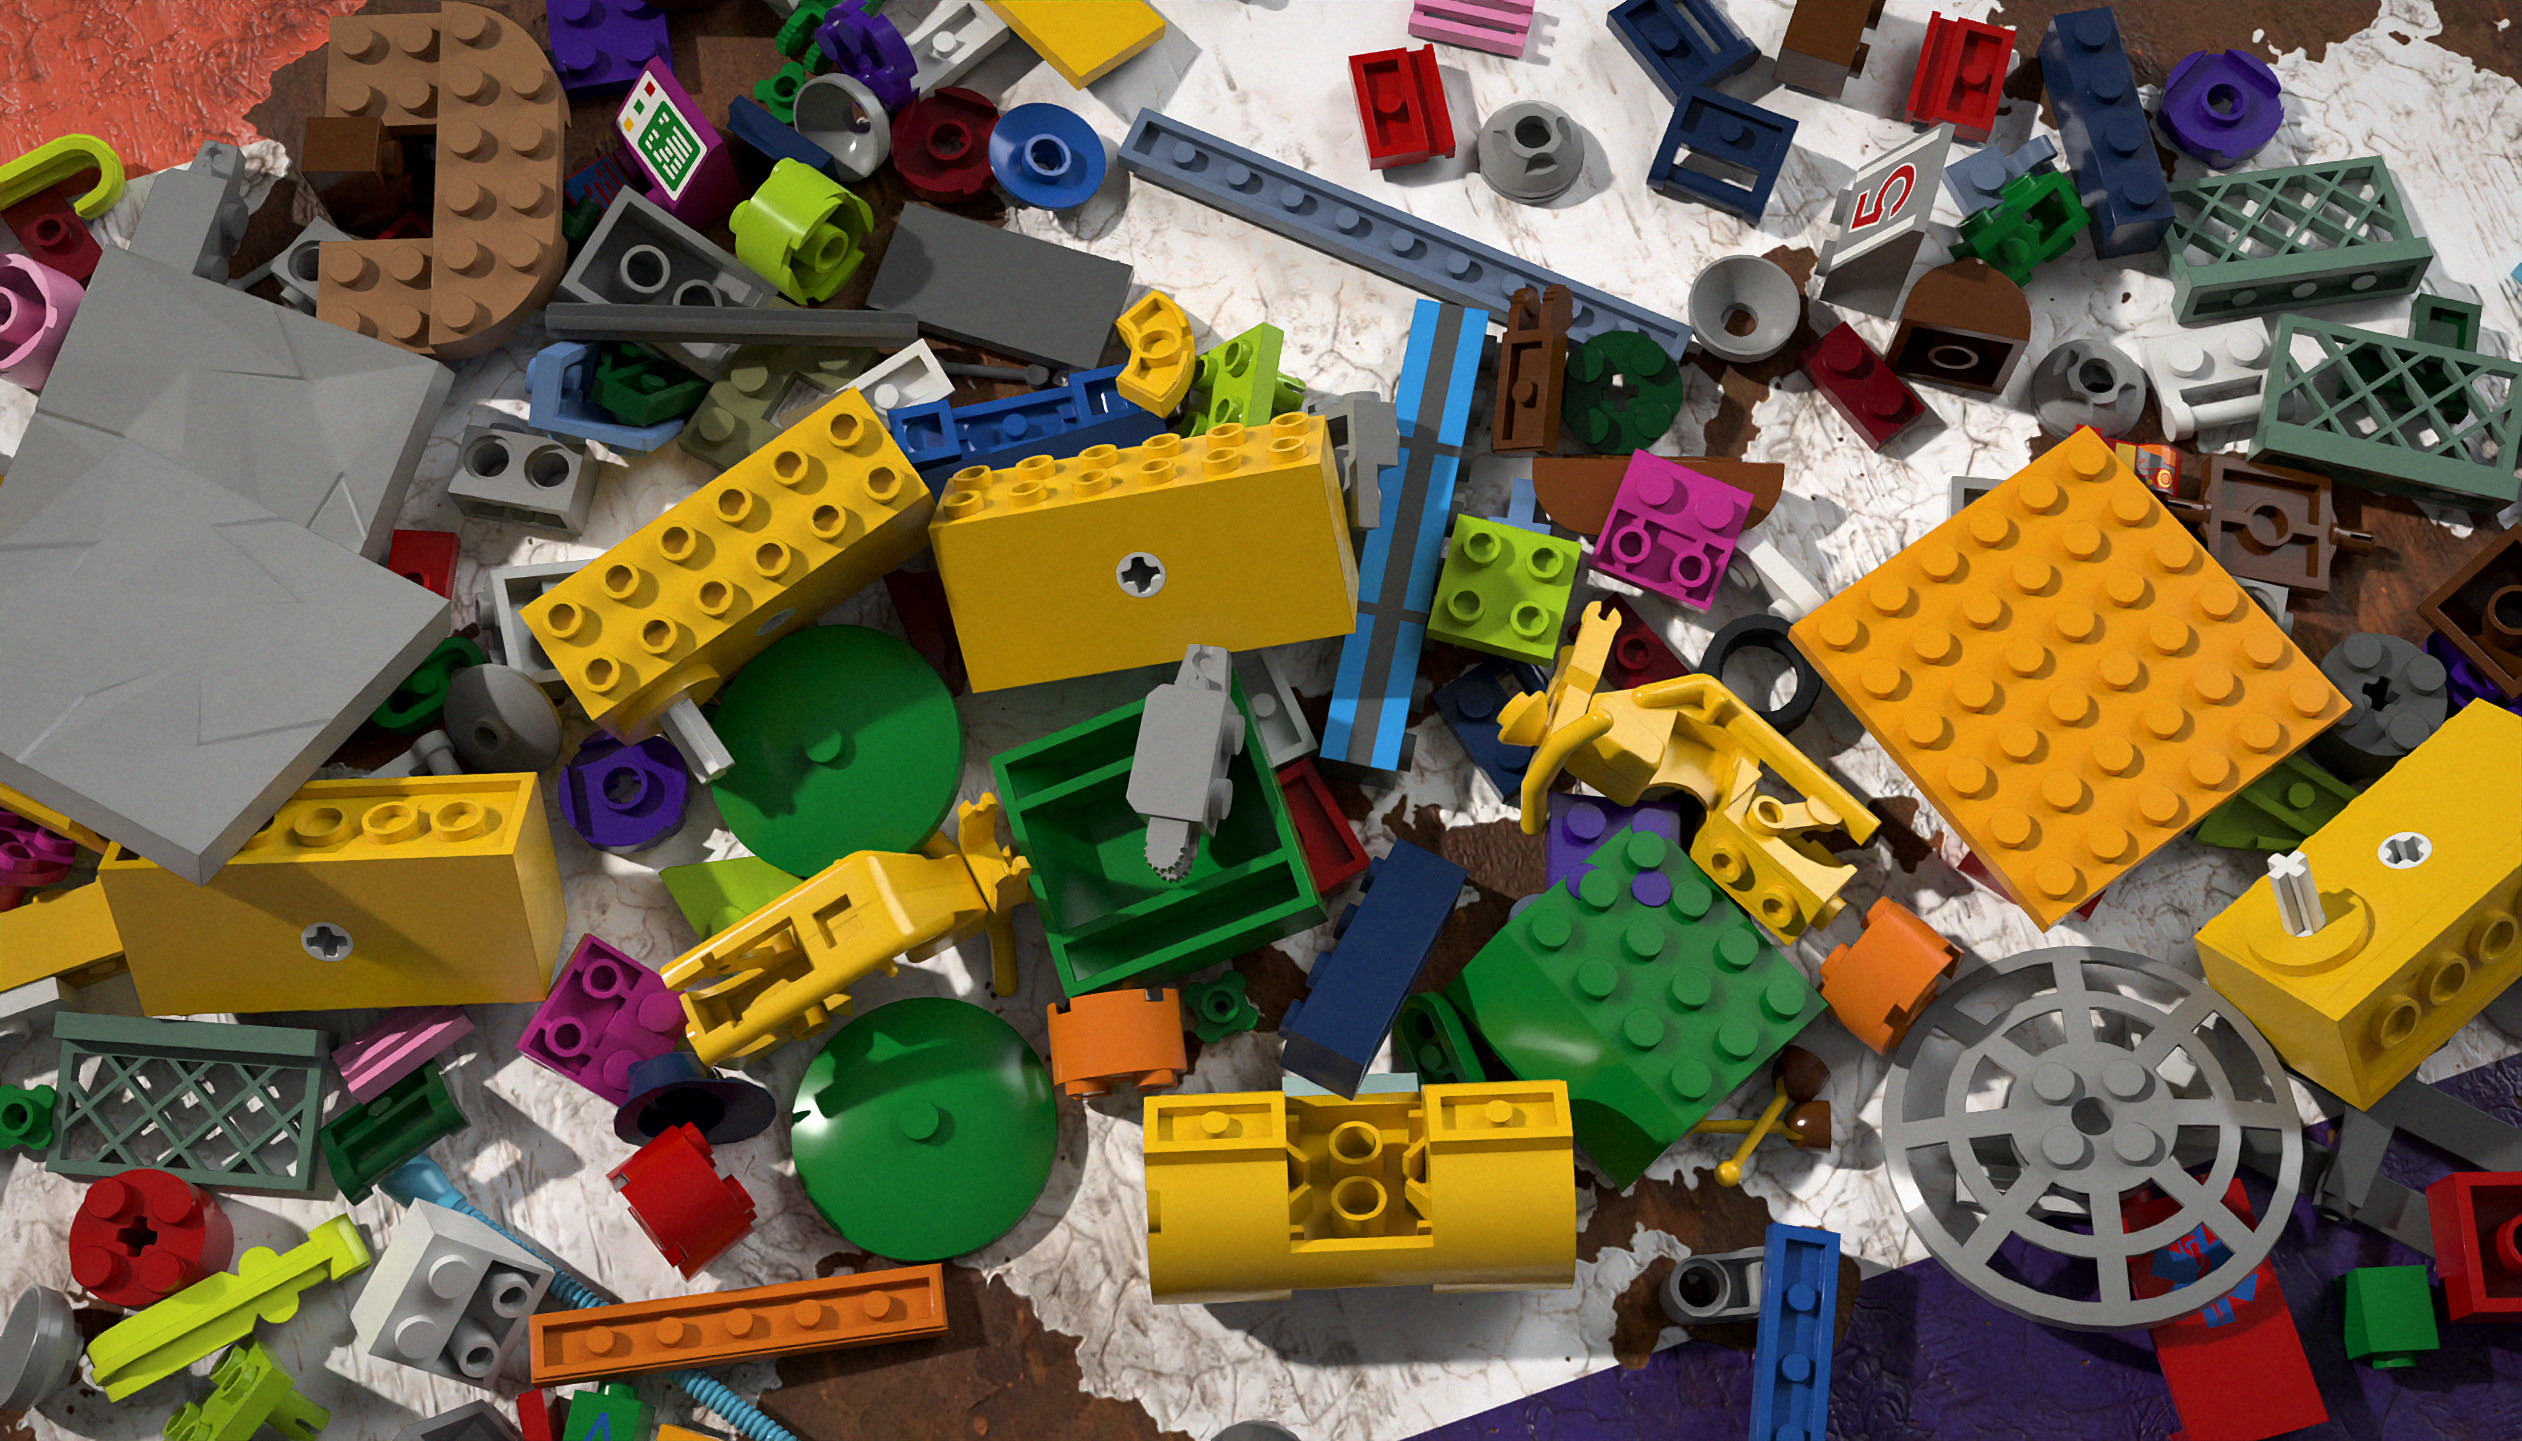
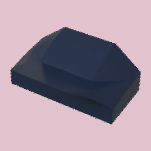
M740 94L728 106L730 120L727 124V129L733 132L744 175L762 185L770 177L774 166L781 159L788 157L798 163L812 166L841 185L832 154Z

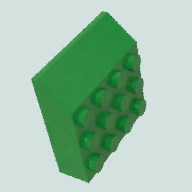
M1233 665L1231 669L1230 697L1238 708L1239 715L1245 718V735L1239 755L1230 756L1226 779L1232 781L1233 786L1231 807L1225 820L1218 819L1214 838L1200 836L1196 860L1192 861L1194 868L1190 870L1191 875H1187L1186 880L1182 879L1179 883L1173 881L1170 884L1168 880L1163 881L1160 878L1161 876H1158L1152 869V866L1150 867L1146 863L1148 860L1144 857L1146 854L1144 848L1148 845L1145 842L1148 826L1126 799L1146 697L989 757L1019 854L1026 857L1032 869L1028 876V882L1068 1001L1069 998L1096 993L1131 989L1149 990L1329 922L1249 694Z
M1631 822L1582 862L1592 864L1599 869L1591 870L1582 877L1578 886L1581 900H1577L1569 893L1566 887V876L1563 877L1502 927L1441 993L1452 1003L1461 1017L1520 1081L1553 1079L1566 1081L1573 1140L1621 1193L1778 1057L1788 1045H1791L1803 1035L1829 1005L1669 836L1663 841L1658 834L1644 830L1633 834ZM1655 869L1662 872L1668 878L1671 885V894L1664 904L1657 907H1648L1635 899L1631 890V884L1635 875L1641 870L1652 871Z

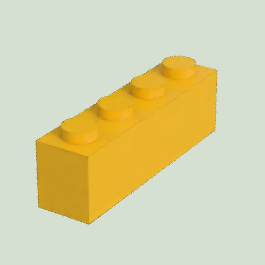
M99 875L95 877V882L73 890H47L35 895L31 899V904L7 912L0 910V993L50 976H54L78 990L130 972Z

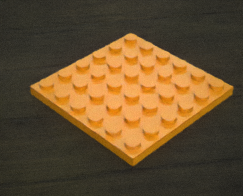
M2088 425L1790 626L1787 636L2043 934L2340 721L2353 707Z

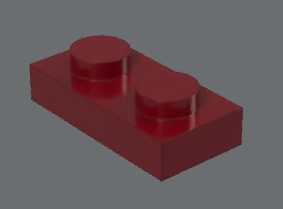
M1843 321L1798 354L1795 366L1874 453L1919 421L1926 408L1846 321Z

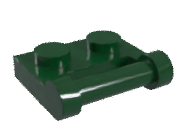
M433 1057L365 1105H362L360 1102L317 1132L336 1185L346 1199L356 1207L374 1195L372 1187L446 1135L450 1134L455 1138L472 1125L460 1107L445 1071Z

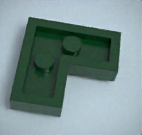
M2420 293L2411 306L2407 338L2476 353L2482 306ZM2343 344V348H2342V349H2344L2345 347H2347V346H2349V345ZM2360 347L2346 356L2366 386L2390 372L2375 350ZM2398 356L2403 363L2411 359L2408 357ZM2421 361L2408 369L2429 399L2453 385L2436 363ZM2460 369L2465 375V377L2474 372L2465 369ZM2339 373L2335 399L2346 400L2354 395V393ZM2396 378L2371 392L2383 409L2407 414L2416 408ZM2458 391L2434 405L2447 423L2459 425L2469 412L2468 405Z

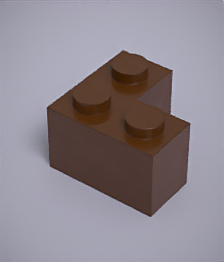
M307 117L301 173L338 230H387L410 208L419 207L421 183L416 168L418 155L424 154L423 135L391 136L380 117Z

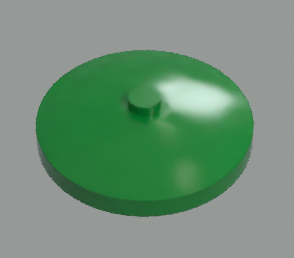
M847 624L823 625L796 632L773 643L753 658L736 676L718 707L712 725V730L735 761V765L726 770L727 773L717 780L713 779L710 781L713 796L721 816L736 838L750 852L764 862L802 879H809L831 866L835 860L842 859L860 850L915 854L934 836L947 818L957 798L965 769L966 739L963 720L954 695L944 678L930 662L902 640L888 633L864 626Z
M918 997L887 1003L864 1013L838 1031L817 1054L801 1082L795 1100L791 1126L792 1153L795 1168L808 1199L820 1216L839 1235L865 1252L893 1262L928 1265L946 1263L968 1257L995 1244L1010 1233L1027 1216L1043 1193L1056 1159L1059 1138L1058 1110L1054 1091L1041 1061L1029 1043L1012 1026L988 1010L967 1002L941 997Z

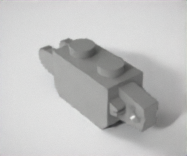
M205 140L187 171L170 168L156 175L127 251L223 284L228 279V262L236 241L242 239L245 235L249 221V207L239 195L246 158L239 147Z
M1189 644L1175 684H1161L1147 694L1126 799L1148 826L1145 839L1148 845L1144 848L1146 851L1144 857L1148 860L1146 863L1150 867L1152 866V869L1158 876H1161L1160 878L1163 881L1168 880L1170 884L1173 881L1179 883L1182 879L1186 880L1187 875H1191L1190 870L1194 868L1192 861L1196 860L1200 836L1215 837L1218 819L1225 820L1227 818L1232 802V781L1226 779L1230 756L1239 755L1243 746L1245 718L1239 715V710L1230 697L1232 656L1228 649L1217 646Z

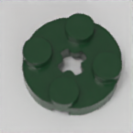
M1619 330L1596 335L1571 352L1564 369L1561 415L1578 440L1602 453L1632 455L1636 448L1643 451L1651 448L1669 432L1681 411L1683 384L1676 363L1660 343L1640 333ZM1625 376L1627 385H1637L1638 397L1628 399L1627 410L1616 411L1613 401L1603 399V390L1612 387L1613 377Z

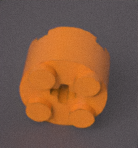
M1882 896L1863 918L1860 927L1865 932L1850 948L1844 942H1841L1829 954L1818 971V974L1823 979L1815 989L1829 1004L1824 1012L1881 1057L1886 1055L1888 1046L1894 1049L1903 1041L1906 1033L1925 1008L1938 997L1936 991L1940 983L1935 980L1938 975L1942 973L1951 980L1965 956V952L1941 933L1899 902L1894 903L1886 896Z
M1162 988L1163 1001L1157 1002L1146 999L1145 989L1120 990L1069 998L1070 1012L1064 1013L1063 1009L1056 1002L1046 1005L1054 1087L1065 1088L1066 1097H1073V1101L1112 1097L1111 1084L1133 1082V1088H1138L1139 1093L1178 1088L1177 1075L1187 1071L1178 990Z

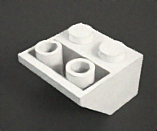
M415 1197L354 1306L350 1318L367 1354L490 1391L529 1322L528 1316L533 1315L556 1273L551 1266L475 1217Z

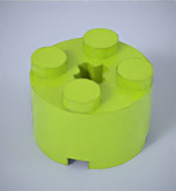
M786 157L774 166L770 177L760 186L751 200L741 202L734 209L730 217L729 229L736 234V254L739 262L745 268L798 304L808 305L806 299L814 297L819 302L831 298L855 274L865 255L857 247L863 232L869 236L872 235L873 214L870 206L865 201L812 166L798 163L794 159Z

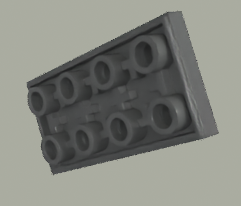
M906 202L866 300L865 308L866 310L911 311L917 316L919 330L1074 374L1101 368L1115 330L1114 321L1120 317L1135 276L1134 266Z

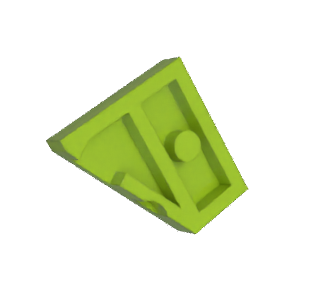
M2293 754L2205 817L2192 836L2191 841L2200 846L2290 855L2306 838L2319 831L2344 810L2355 797L2360 796L2361 793L2298 755Z
M757 856L666 867L658 872V875L701 942L706 941L807 880L786 873L764 862ZM787 927L785 930L788 931L789 936L791 937L790 930ZM734 973L724 974L723 976L727 979Z

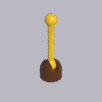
M1788 1045L1776 1060L1771 1073L1772 1085L1777 1095L1730 1160H1724L1715 1167L1714 1177L1718 1184L1723 1187H1733L1739 1183L1741 1179L1740 1168L1788 1102L1801 1103L1812 1100L1820 1094L1830 1080L1831 1073L1828 1067L1816 1055L1796 1045Z
M1808 1100L1796 1103L1787 1110L1782 1120H1775L1766 1133L1783 1134L1787 1142L1800 1152L1830 1154L1832 1135L1829 1100ZM1705 1120L1684 1139L1689 1138L1692 1133H1749L1758 1120Z

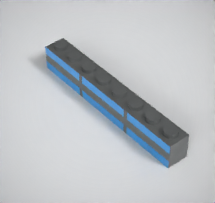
M1419 298L1416 300L1395 399L1396 421L1400 433L1398 466L1382 470L1379 474L1378 487L1382 495V505L1379 512L1380 528L1369 530L1366 535L1358 573L1359 589L1355 633L1345 634L1319 756L1320 777L1394 791L1398 770L1409 773L1411 771L1417 735L1406 733L1410 711L1423 712L1429 676L1418 674L1422 652L1434 654L1437 640L1426 638L1430 611L1446 558H1442L1445 538H1452L1458 513H1463L1464 502L1453 501L1457 481L1469 483L1476 446L1465 445L1468 425L1480 427L1487 393V391L1476 389L1479 371L1491 373L1498 336L1487 334L1490 311Z

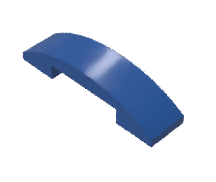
M1128 363L1069 374L1068 386L950 409L948 399L889 410L887 411V418L893 440L915 471L919 473L1140 413L1141 408L1118 393L1116 378L1128 365Z

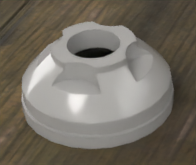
M829 73L818 76L801 87L793 104L795 131L833 155L840 181L857 182L880 168L886 160L890 149V128L888 112L883 108L874 91L857 79L841 73ZM853 102L860 104L869 118L871 124L870 131L864 130L855 121L851 109Z
M1537 100L1516 101L1494 112L1485 122L1478 138L1476 150L1477 167L1482 179L1491 190L1501 197L1523 204L1545 203L1565 194L1577 182L1582 171L1585 154L1583 136L1573 118L1558 106ZM1538 124L1548 131L1550 141L1539 148H1528L1519 143L1515 133L1523 125Z
M1731 255L1710 263L1694 280L1688 296V320L1690 326L1694 329L1693 334L1697 341L1707 351L1717 357L1741 363L1761 361L1783 348L1794 333L1800 316V298L1792 279L1778 265L1754 255ZM1731 310H1742L1753 317L1756 322V329L1747 336H1734L1724 329L1721 318Z
M2076 339L2063 343L2053 349L2043 359L2031 380L2029 394L2031 407L2037 420L2046 431L2057 439L2064 441L2068 438L2076 424L2102 428L2101 437L2120 440L2137 423L2143 410L2146 390L2144 378L2139 367L2120 348L2105 341ZM2088 365L2104 368L2112 376L2113 388L2105 393H2095L2088 390L2079 379V370Z
M32 1284L24 1290L10 1313L0 1338L1 1410L24 1411L40 1403L55 1391H63L68 1386L71 1375L79 1364L85 1339L82 1336V1324L76 1322L70 1304L58 1290L50 1289L45 1285Z

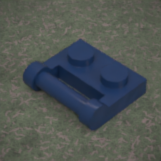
M1627 0L1607 13L1606 26L1674 109L1686 80L1706 88H1711L1732 74L1739 75L1756 63L1761 55V50L1749 37L1742 38L1711 0ZM1672 3H1682L1720 48L1721 52L1715 55Z
M1686 80L1651 166L1646 185L1661 191L1666 186L1741 213L1743 214L1741 220L1759 226L1798 129L1799 121ZM1680 148L1758 176L1752 191L1675 164Z
M1494 655L1433 693L1430 703L1501 804L1521 792L1522 780L1526 775L1536 746L1506 745L1498 741V735L1503 726L1496 720L1503 708L1511 701L1499 684V681L1513 673L1530 697L1537 691L1542 690L1546 693L1549 680L1538 665Z

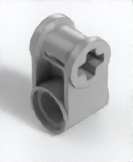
M1765 1246L1738 1249L1727 1253L1693 1255L1684 1258L1664 1275L1659 1285L1658 1298L1662 1310L1671 1320L1680 1325L1694 1326L1728 1322L1739 1324L1758 1323ZM1682 1275H1696L1707 1284L1709 1290L1707 1306L1702 1308L1694 1307L1686 1303L1681 1297L1679 1280Z

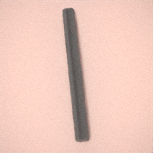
M552 302L547 305L545 312L546 333L553 340L907 348L917 341L918 332L917 316L911 311Z

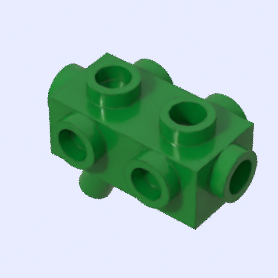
M2059 170L2035 178L2031 172L2018 176L1999 191L2004 202L1992 212L1985 206L1961 220L1955 226L1960 237L1947 247L1955 260L1962 257L1982 259L1990 267L2010 278L2021 289L2033 278L2029 270L2041 260L2047 263L2069 251L2076 244V240L2072 235L2089 223L2091 219L2081 205L2082 201L2078 190L2071 182L2064 179ZM2028 211L2033 219L2025 221L2022 217L2023 214Z

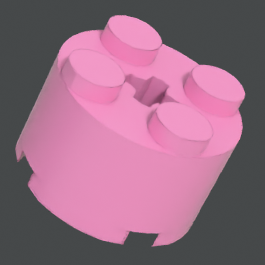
M0 253V379L21 387L42 391L85 294V290L71 277L16 253Z

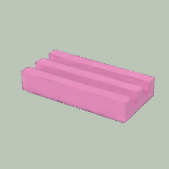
M1414 0L1413 13H1411L1408 22V34L1522 58L1534 12L1535 0ZM1429 12L1460 19V23L1425 16V14ZM1482 24L1513 30L1516 32L1514 35L1500 31L1481 28Z
M463 1004L457 1006L398 1007L331 1053L334 1061L341 1067L339 1070L343 1078L349 1083L347 1086L350 1092L362 1105H365L473 1030L475 1025Z

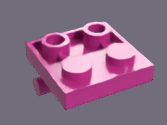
M1636 448L1587 568L1706 615L1735 546L1754 494Z
M584 933L550 988L546 1001H542L514 1049L525 1054V1058L546 1070L551 1069L609 1104L619 1108L628 1100L626 1075L629 1065L636 1061L650 1060L658 1055L671 1052L680 1038L689 1019L682 1007L679 996L687 991L675 992L668 990L659 974L594 935Z

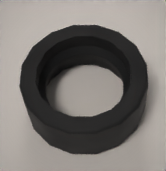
M1762 614L1734 619L1715 633L1704 652L1698 674L1711 675L1723 684V666L1728 657L1739 648L1750 645L1768 647L1784 655L1794 667L1797 675L1796 692L1790 702L1779 710L1771 712L1753 711L1783 737H1786L1805 722L1822 690L1823 678L1787 638L1790 626L1793 623L1778 616Z

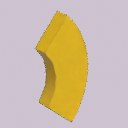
M1154 289L1114 321L1117 339L1131 350L1129 363L1116 378V384L1120 396L1164 419L1183 399L1191 385L1196 368V352L1191 327L1185 314L1175 302Z

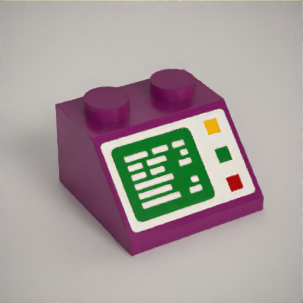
M657 55L646 63L610 123V127L619 145V148L614 150L612 154L631 183L641 178L650 190L644 194L646 199L698 232L735 209L741 202L745 201L723 140L660 57Z

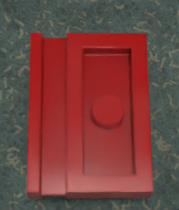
M1933 10L1926 28L1902 122L1910 124L1912 120L1929 124L1928 129L1942 122L1956 125L1954 136L1986 144L1992 130L2017 31L1958 17L1956 22L1940 18L1941 12Z
M1432 43L1424 44L1422 50L1407 52V48L1404 47L1348 56L1347 69L1370 171L1428 162L1429 157L1445 155V159L1455 157L1456 143Z

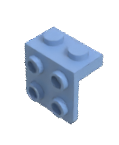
M563 340L537 352V357H533L528 365L525 377L526 393L532 395L528 426L549 430L548 438L567 444H584L586 439L609 443L608 450L617 455L645 457L647 451L655 450L682 433L684 418L674 415L644 427H632L614 420L610 416L609 409L589 400L598 366L601 341Z

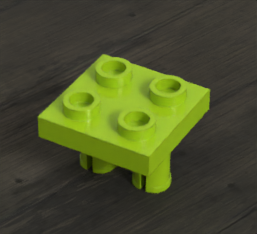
M1263 322L1196 357L1195 373L1189 387L1190 394L1187 411L1178 429L1180 439L1206 435L1209 429L1225 423H1241L1244 425V428L1269 424L1272 408L1280 411L1281 414L1297 412L1301 408L1304 396L1299 393L1306 390L1305 381L1278 371L1284 330Z
M1458 513L1430 615L1426 638L1551 668L1582 543Z
M251 1333L240 1347L232 1344L219 1356L208 1375L211 1383L194 1404L186 1401L173 1413L163 1429L162 1437L165 1438L164 1441H248L264 1421L293 1441H315L317 1437L311 1433L312 1429L298 1418H301L322 1432L329 1422L331 1412L325 1407H320L291 1386L295 1381L273 1347Z

